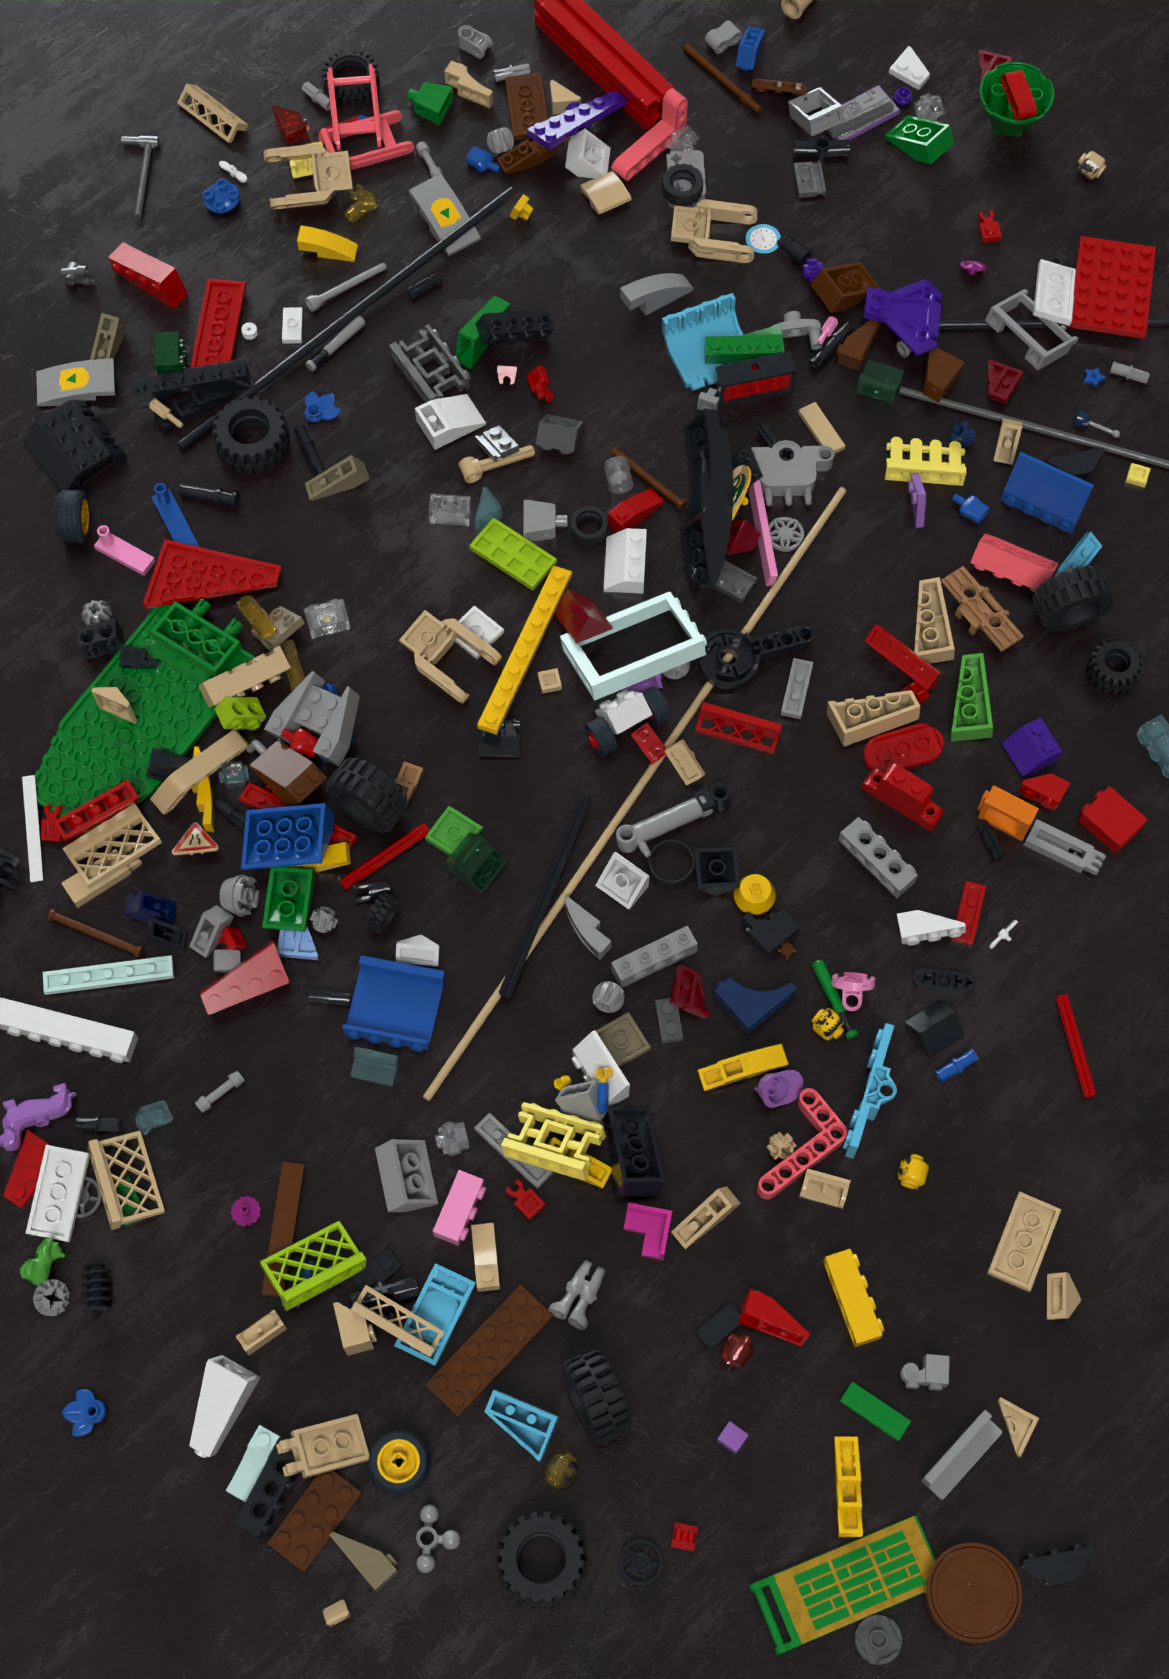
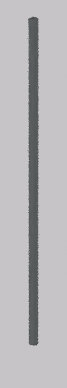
M902 386L900 388L899 394L999 422H1002L1003 418L1022 422V428L1096 449L1104 448L1106 452L1169 469V461L945 398L938 403L923 395L920 391Z

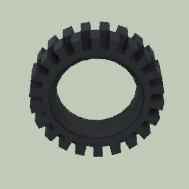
M343 49L342 55L339 51L335 52L336 58L333 55L329 56V60H326L325 66L323 65L322 67L323 84L327 95L329 94L328 68H332L333 79L339 70L351 66L363 69L367 76H370L369 64H372V67L375 69L376 87L378 90L380 81L376 61L374 62L372 56L369 57L367 52L362 54V50L358 49L356 54L355 49H350V53H347V49ZM370 83L360 84L355 87L334 86L335 98L338 103L343 99V104L346 105L348 100H351V105H355V100H358L360 104L363 103V97L367 101L370 99L369 95L372 96Z

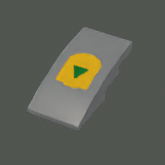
M441 174L409 190V195L419 207V213L428 223L429 230L438 242L469 219L464 207ZM475 226L444 249L448 256L481 240Z
M113 358L72 362L36 371L38 406H60L68 400L88 401L96 400V396L115 395Z

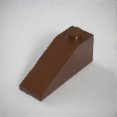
M870 320L846 337L843 345L840 344L837 349L836 355L839 356L837 364L859 371L879 329L880 322Z

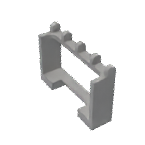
M1024 289L991 307L985 321L997 333L1003 331L1005 325H1007L1030 347L1025 359L1037 370H1040L1066 355L1079 338L1076 336L1071 337L1065 332L1067 328L1065 325L1059 326L1054 321L1038 317L1064 342L1048 352L1006 314L1008 311L1016 308L1019 302L1023 303L1033 312L1034 302L1027 296L1028 291Z

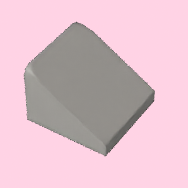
M214 950V971L227 974L234 967L241 964L239 950Z

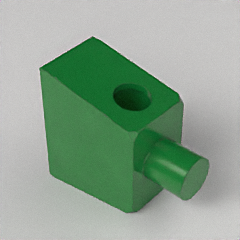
M424 82L419 91L409 89L407 100L414 102L416 114L440 125L453 101V89L451 86Z

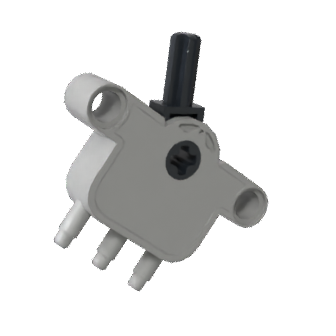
M760 423L756 429L768 447H751L763 475L760 478L762 493L765 495L766 505H772L773 496H784L786 505L790 506L792 504V496L803 495L805 504L811 505L812 491L815 487L817 475L816 471H828L831 469L835 454L834 450L829 446H803L800 448L793 441L784 440L783 438L778 440L766 423Z

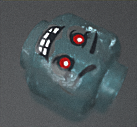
M242 761L224 763L222 771H218L220 783H225L227 789L245 787L246 781H250L248 767Z

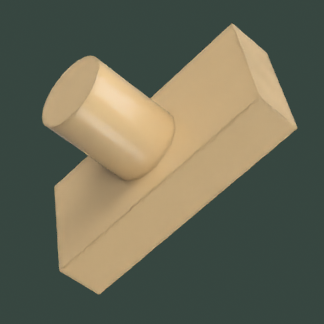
M683 739L664 751L686 786L705 775V772L695 758V753L689 749Z

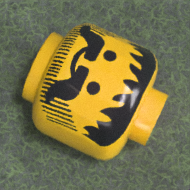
M822 1008L811 1021L813 1023V1030L826 1041L833 1037L838 1039L844 1031L842 1028L844 1024L843 1018L830 1008L826 1010Z
M911 1154L910 1157H905L901 1160L897 1177L901 1181L902 1186L918 1189V1187L925 1184L929 1166L923 1161V1157Z

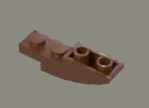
M570 135L566 136L564 142L550 150L535 140L530 142L527 139L497 158L506 174L522 171L556 155V149L570 141L571 137Z

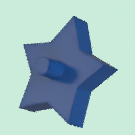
M1099 367L1094 370L1085 369L1086 378L1083 383L1092 384L1096 388L1098 382L1104 381L1106 377L1100 374Z

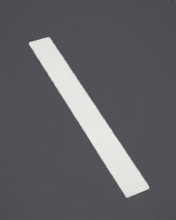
M35 775L22 777L30 882L43 880Z

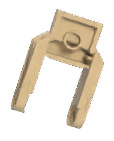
M320 144L273 148L263 151L264 161L268 163L312 158L316 192L291 194L274 199L269 198L271 209L323 205L329 202L335 192L353 190L348 151L329 153Z
M707 199L701 200L693 208L674 205L671 241L689 243L688 248L696 257L749 263L754 259V249L735 242L709 239L710 221L717 220L750 225L757 221L758 211L751 205Z
M424 610L399 641L415 654V665L420 673L463 704L470 695L456 686L452 679L433 665H436L454 644L455 639L462 641L492 665H496L502 656L456 619L439 621Z

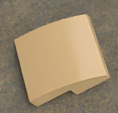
M613 171L580 185L581 192L590 200L591 207L598 214L632 200L626 187Z

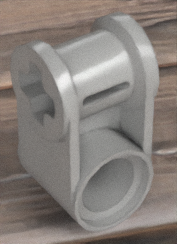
M464 25L458 30L459 47L479 59H482L485 56V51L493 46V41L488 35L473 29L471 26Z

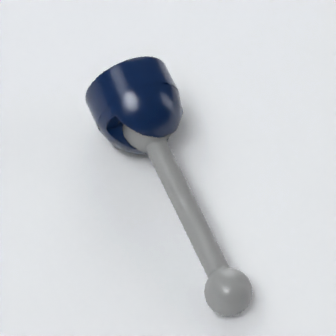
M1082 410L1079 411L1074 421V425L1079 427H1085L1089 424L1112 434L1114 438L1120 436L1118 430L1113 431L1090 421L1089 415Z

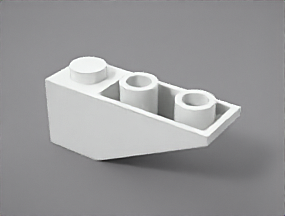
M915 910L897 914L902 944L916 945L923 940L932 942L940 940L941 937L949 936L955 938L961 936L962 933H966L965 923L924 911Z

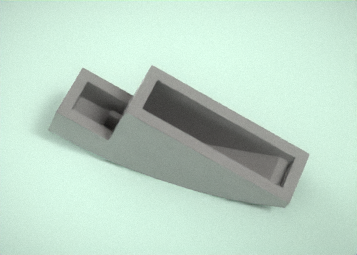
M665 273L645 277L621 287L620 298L630 311L639 306L643 313L648 315L692 292L694 288L684 275Z

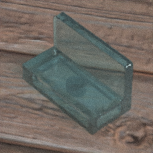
M355 1047L353 1053L355 1060L351 1077L393 1086L399 1065L398 1056Z

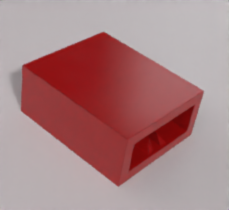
M1109 786L1105 791L1100 790L1093 798L1095 801L1091 805L1087 803L1080 810L1081 816L1078 821L1117 854L1144 827L1148 819Z

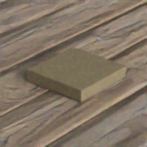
M629 1012L596 1030L619 1068L651 1050L650 1045Z

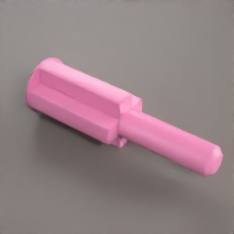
M835 317L827 318L822 327L821 336L818 339L819 344H823L826 337H829L837 326L838 321Z

